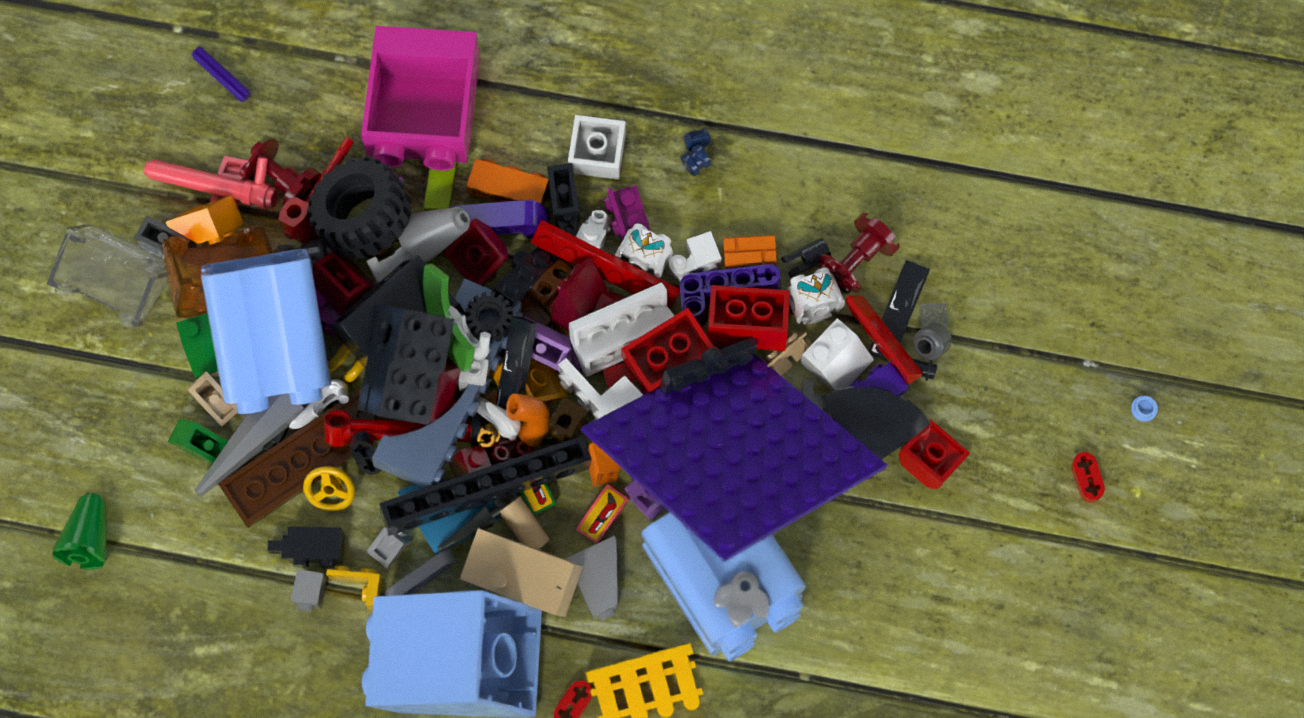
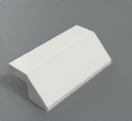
M662 282L569 323L570 341L586 377L624 361L621 357V348L674 316L667 307V289Z

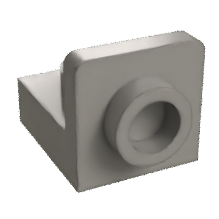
M384 527L367 552L385 568L391 567L403 548L411 544L413 538L408 535L409 532L407 530L388 536Z

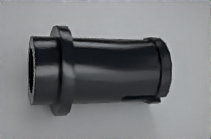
M912 358L922 371L921 377H924L925 381L929 379L934 380L938 365L933 364V361L928 363Z

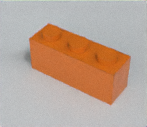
M475 159L466 185L468 195L492 202L532 200L539 202L543 207L550 189L549 179L538 172H532L531 174L522 172L520 168L512 165L507 167L497 165L491 159H483V161Z

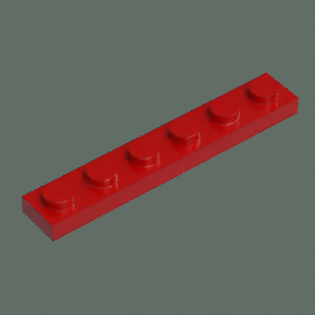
M541 220L531 241L532 244L574 265L577 263L581 265L589 257L592 259L602 279L632 294L639 293L662 282L667 289V307L669 309L672 308L680 293L679 288Z

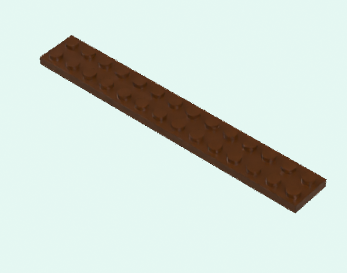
M528 293L520 301L521 312L524 313L523 318L526 316L548 327L552 323L550 317L540 303ZM504 348L500 354V357H503L505 355ZM361 389L349 396L347 403H338L218 485L246 527L249 528L303 492L304 479L310 471L322 466L338 468L353 458L350 451V442L341 447H334L325 441L324 418L328 412L343 410L352 419H399L373 415L367 411L357 409ZM321 475L314 478L311 486L322 479Z

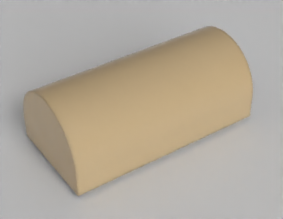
M520 496L500 509L501 517L520 543L539 549L550 541V538Z

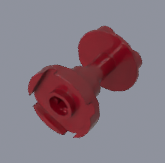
M269 139L264 143L259 141L252 147L250 151L252 156L242 166L239 174L245 180H255L258 156L267 157L266 174L276 181L275 187L285 194L282 207L292 197L304 201L322 174L315 168H309L302 174L292 167L283 168L274 161L279 148L278 141L276 139Z
M866 212L861 213L854 221L855 227L860 234L850 244L852 250L841 262L827 254H823L820 257L821 264L818 266L819 269L829 268L830 273L834 275L835 280L838 282L839 289L845 294H849L851 291L855 293L860 291L859 282L852 272L863 260L869 262L878 252L887 256H893L900 248L899 243L895 245L893 242L895 239L893 232L876 217L872 220L866 218L868 215Z

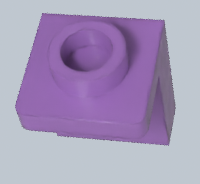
M633 480L625 488L632 503L649 521L666 509L636 480Z

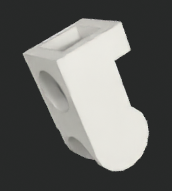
M400 247L394 255L378 262L375 256L367 260V264L376 282L379 283L401 262L413 256L410 252L405 253L402 247Z

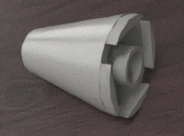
M460 207L411 213V216H407L409 222L407 227L402 229L399 242L405 253L410 252L413 257L419 255L424 263L431 261L468 230L469 216Z

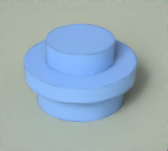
M1139 396L1131 405L1132 415L1142 422L1152 420L1158 412L1157 403L1149 396Z

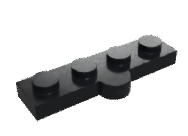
M537 247L530 254L524 251L517 252L512 260L513 270L493 287L492 292H495V297H498L499 294L504 296V301L507 299L510 302V307L512 306L513 308L530 292L533 285L558 259L562 261L564 259L540 247Z
M751 337L720 350L718 347H712L701 355L700 360L694 359L666 370L659 386L664 394L674 390L680 391L687 385L694 382H703L709 376L716 373L723 374L739 364L741 366L746 365L753 359L758 344Z

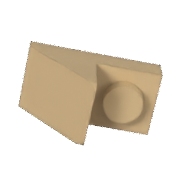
M207 371L187 388L194 399L221 427L237 413L236 403H224L222 388Z

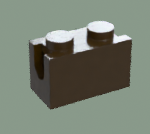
M564 397L548 422L552 442L559 444L580 437L583 433L581 431L582 427L589 423L587 410Z

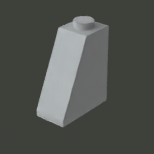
M612 536L566 558L568 561L583 566L577 586L593 620L600 618V621L606 620L614 616V611L618 609L617 541L615 536Z

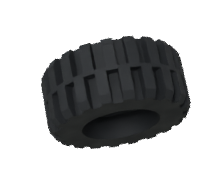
M358 158V161L350 159L345 161L346 164L344 165L338 164L333 167L334 170L329 174L327 172L322 177L321 183L316 184L314 187L315 193L314 195L311 194L309 200L308 217L310 218L311 227L330 250L338 256H344L348 259H355L356 257L363 259L368 258L370 254L375 256L381 253L380 250L383 248L388 249L393 245L392 242L395 239L400 238L402 229L406 228L409 222L407 216H411V196L401 180L386 163L373 158L370 160L368 158ZM373 198L370 205L362 213L347 219L349 213L356 205L366 199Z

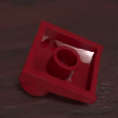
M474 218L469 223L468 230L457 238L444 252L465 279L483 287L495 279L497 270L508 258L506 245L490 226L477 218Z

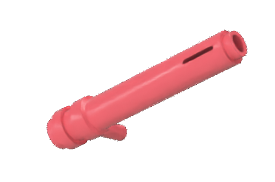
M258 156L255 181L250 179L243 181L155 159L147 161L144 167V174L149 179L222 197L233 195L235 200H239L245 205L253 206L255 204L258 208L266 210L268 208L273 209L278 201V189L265 183L267 157Z

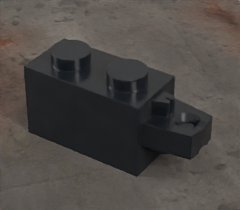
M573 164L548 166L555 225L558 224L559 229L576 237L580 212Z
M288 527L287 535H283L282 540H268L267 552L269 554H281V559L293 563L294 567L304 568L309 567V563H315L323 568H334L336 564H343L345 533L341 527Z

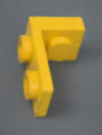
M335 566L334 570L327 569L326 575L329 579L368 583V586L364 585L362 590V601L365 602L368 609L373 610L374 597H381L383 578L380 574H376L377 570L362 568L361 572H352L349 567Z

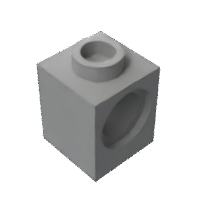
M297 569L291 602L297 605L298 610L313 612V608L321 609L327 577L323 573Z

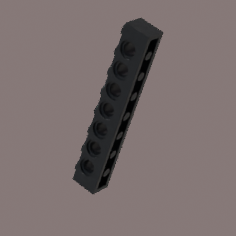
M583 436L381 502L379 503L380 514L387 534L391 536L589 470L591 457Z

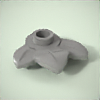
M749 572L737 573L732 578L731 583L722 585L714 596V606L727 607L728 617L736 628L746 623L752 613L757 617L765 619L769 612L768 597L763 591L758 589L757 578ZM744 580L750 584L747 591L740 589V583Z

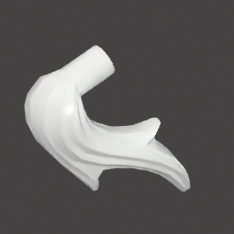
M450 305L451 308L448 309L450 318L455 319L454 324L458 325L466 340L475 347L473 360L485 359L490 351L491 335L487 332L480 333V339L477 340L467 326L465 315L461 316Z
M331 379V385L321 388L323 399L308 403L304 410L291 421L289 427L292 429L304 427L316 417H319V414L333 401L339 400L342 404L349 401L348 385L342 380Z
M479 396L477 401L480 403L477 412L490 421L500 435L510 440L516 439L521 428L520 421L509 419L505 409Z

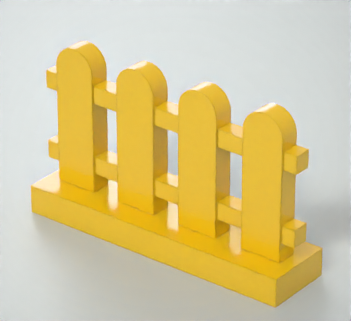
M691 643L585 671L587 682H594L595 688L590 690L591 696L597 695L602 715L597 718H621L628 715L631 718H648L646 710L653 708L657 709L660 716L669 717L674 711L673 703L681 700L686 709L695 710L700 704L699 695H703L702 688L696 689L691 671L692 668H696L695 661L689 662L687 655L693 654ZM671 660L673 667L663 669L662 662ZM645 667L647 674L637 676L636 670ZM675 673L680 694L670 696L665 676ZM620 675L621 681L611 684L609 677ZM646 681L650 683L654 701L644 703L639 683ZM623 688L628 708L618 711L613 691Z

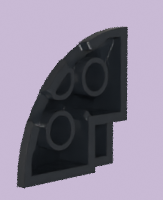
M849 386L831 391L822 396L832 419L880 459H883L907 443L930 424L926 415L908 399L904 400L894 395L891 390L871 386L869 389H856L854 386Z

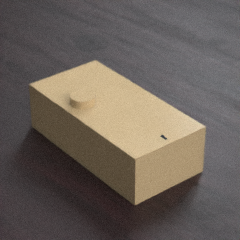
M478 528L460 579L555 616L565 617L583 566Z

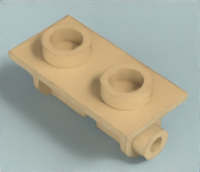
M793 331L788 334L786 351L770 350L763 356L764 362L782 376L793 366L788 357L791 356L795 362H798L802 358V354L812 345L807 338L802 339L807 333Z

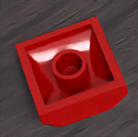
M930 419V424L914 436L901 449L898 455L901 465L924 486L930 489H939L971 453Z

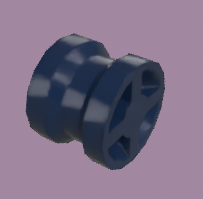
M698 144L692 147L691 152L680 156L682 164L694 177L699 174L700 169L711 165L708 155Z

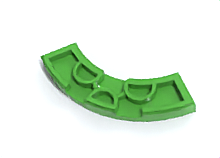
M433 264L425 265L423 287L427 313L450 318L448 309L451 308L448 296L449 276ZM454 324L448 357L460 370L466 372L471 370L475 347L466 340L458 325Z

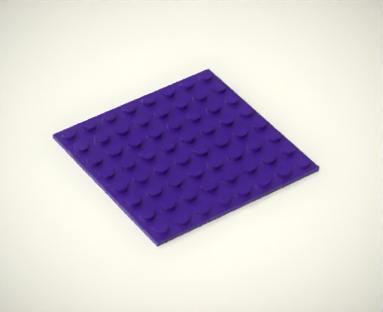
M755 353L753 359L748 364L743 366L739 364L723 374L716 373L709 376L705 381L691 383L680 391L674 390L664 394L662 389L658 388L650 393L648 392L588 423L581 430L724 562L887 467L883 460L773 368L768 367L767 363Z

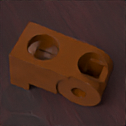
M558 259L533 285L529 295L545 308L549 307L559 294L556 292L559 283L563 278L568 279L570 277L572 268ZM559 269L567 274L566 278L558 273Z

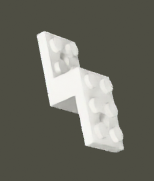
M566 358L558 364L560 373L558 376L561 379L560 385L567 393L573 392L577 396L579 406L585 408L587 412L590 410L595 416L594 420L643 396L626 376L622 377L600 396Z

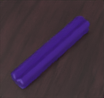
M198 46L192 52L193 59L240 102H245L250 97V91L206 50Z

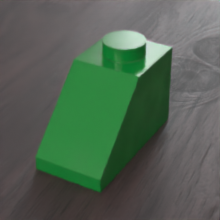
M180 418L167 441L186 453L211 464L214 463L228 443L227 440L200 424Z

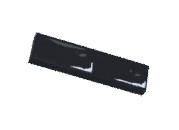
M906 260L882 318V321L899 343H901L930 269ZM872 342L869 353L888 361L875 343Z
M511 316L495 404L505 410L507 401L512 394L525 393L537 328L536 322L520 316Z

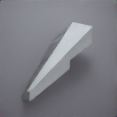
M289 393L269 396L270 408L246 415L195 488L196 493L202 497L260 453L266 443L285 430L291 421L304 410L301 404H291Z

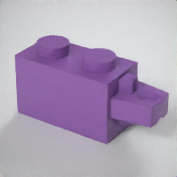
M526 316L524 317L525 319H528V320H530V321L536 322V321H534V320H532V319H530V318H528V317H526ZM536 322L537 328L531 358L558 371V364L566 358L577 370H580L581 366L570 338Z

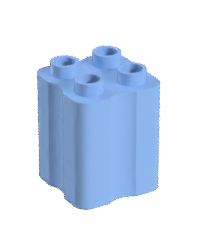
M307 249L290 250L202 266L201 279L224 403H236L238 414H250L269 409L268 397L289 393L291 404L294 405L312 403L323 399L321 388L332 383Z
M671 513L658 519L642 531V539L644 540L642 544L643 550L711 657L723 652L728 662L756 645L753 640L758 635L754 630L768 623L772 631L777 633L801 617L799 611L804 608L801 602L803 597L801 593L805 590L806 585L773 535L724 562ZM749 572L757 578L758 589L767 595L769 612L765 619L757 617L752 613L746 623L736 628L728 617L727 607L714 606V596L722 585L731 583L732 578L737 573ZM744 580L740 583L742 591L749 589L750 584L748 581Z

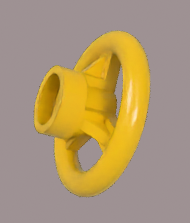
M331 466L318 467L310 471L304 479L303 490L306 498L312 505L321 510L330 512L343 510L355 498L353 480L348 474L338 468ZM321 475V489L313 494L311 489L312 481ZM343 482L346 484L348 491L343 489ZM326 496H337L344 499L336 504L320 501Z

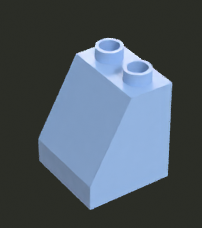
M485 591L374 597L373 613L369 616L366 624V633L370 641L369 666L362 676V688L366 695L365 706L396 713L505 718L536 717L542 610Z

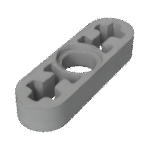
M449 549L440 552L390 587L385 592V595L413 594L450 568L456 562V559Z

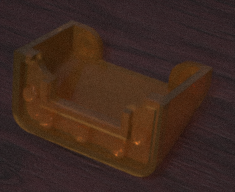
M264 226L244 228L238 234L235 243L188 248L187 241L182 237L174 236L163 239V259L176 315L180 318H191L208 313L201 279L202 266L274 253Z

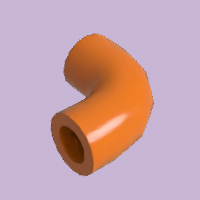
M512 394L507 401V416L511 420L524 421L518 432V437L526 444L537 447L541 444L549 429V409L538 398L524 394Z

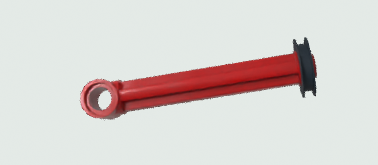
M332 410L324 418V437L327 444L341 447L351 441L352 435L357 432H367L374 439H382L383 435L389 437L403 435L427 426V424L401 420L352 419L343 410ZM480 414L479 417L472 416V421L466 423L468 424L466 434L463 439L458 438L457 442H470L471 447L479 446L477 437L482 428V425H480Z

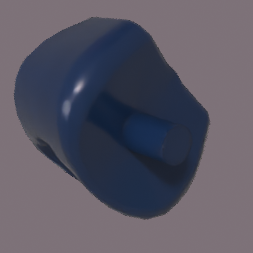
M704 128L689 132L683 137L688 151H692V147L696 144L704 150V146L711 142V137Z

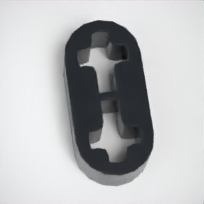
M357 432L351 437L350 451L358 467L365 474L374 475L380 473L382 470L374 467L372 460L378 447L376 440L367 432Z

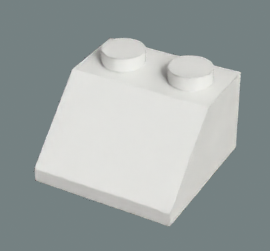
M838 318L802 354L801 364L831 391L849 387L874 361L858 336Z

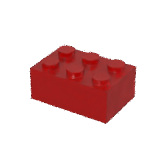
M711 285L708 339L713 346L728 347L753 337L758 344L756 349L786 351L790 290Z
M686 308L621 348V357L645 394L660 388L659 385L666 370L694 359L700 360L701 355L714 346L689 308Z

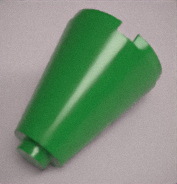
M86 493V495L78 499L53 547L52 556L58 562L70 567L72 562L81 564L80 569L85 570L100 569L104 566L107 559L106 502L101 499L102 497L99 494Z

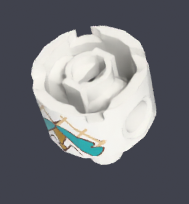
M634 224L633 228L628 230L615 257L660 279L673 255L670 246L671 239L664 234L656 235L648 231L641 224Z
M821 268L814 274L806 277L805 275H798L790 280L791 286L787 289L790 290L789 304L799 324L802 321L804 325H809L828 319L832 316L830 311L836 309L839 312L845 305L834 275L830 273L829 268Z

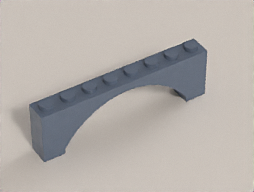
M464 279L455 296L459 304L454 308L461 316L465 315L469 301L474 302V296L478 295L481 298V293L483 292L490 296L492 290ZM518 302L512 308L513 316L523 318L524 313L521 312V302ZM485 310L479 316L480 322L487 326L496 324L500 318L494 310ZM501 336V341L499 342L496 339H492V343L489 344L490 351L485 358L489 361L484 386L468 384L461 398L447 413L419 430L393 437L383 435L372 457L374 467L422 488L441 483L445 475L443 468L446 462H451L457 450L455 444L458 438L463 439L468 429L466 422L469 416H474L478 410L480 402L477 400L480 394H485L489 388L491 380L488 378L492 370L496 372L502 360L500 354L503 348L506 349L508 336L506 338Z

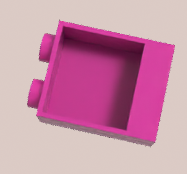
M375 26L361 131L367 156L380 160L390 167L401 166L404 159L424 160L426 167L438 171L451 170L454 168L455 162L468 163L480 62L476 32Z

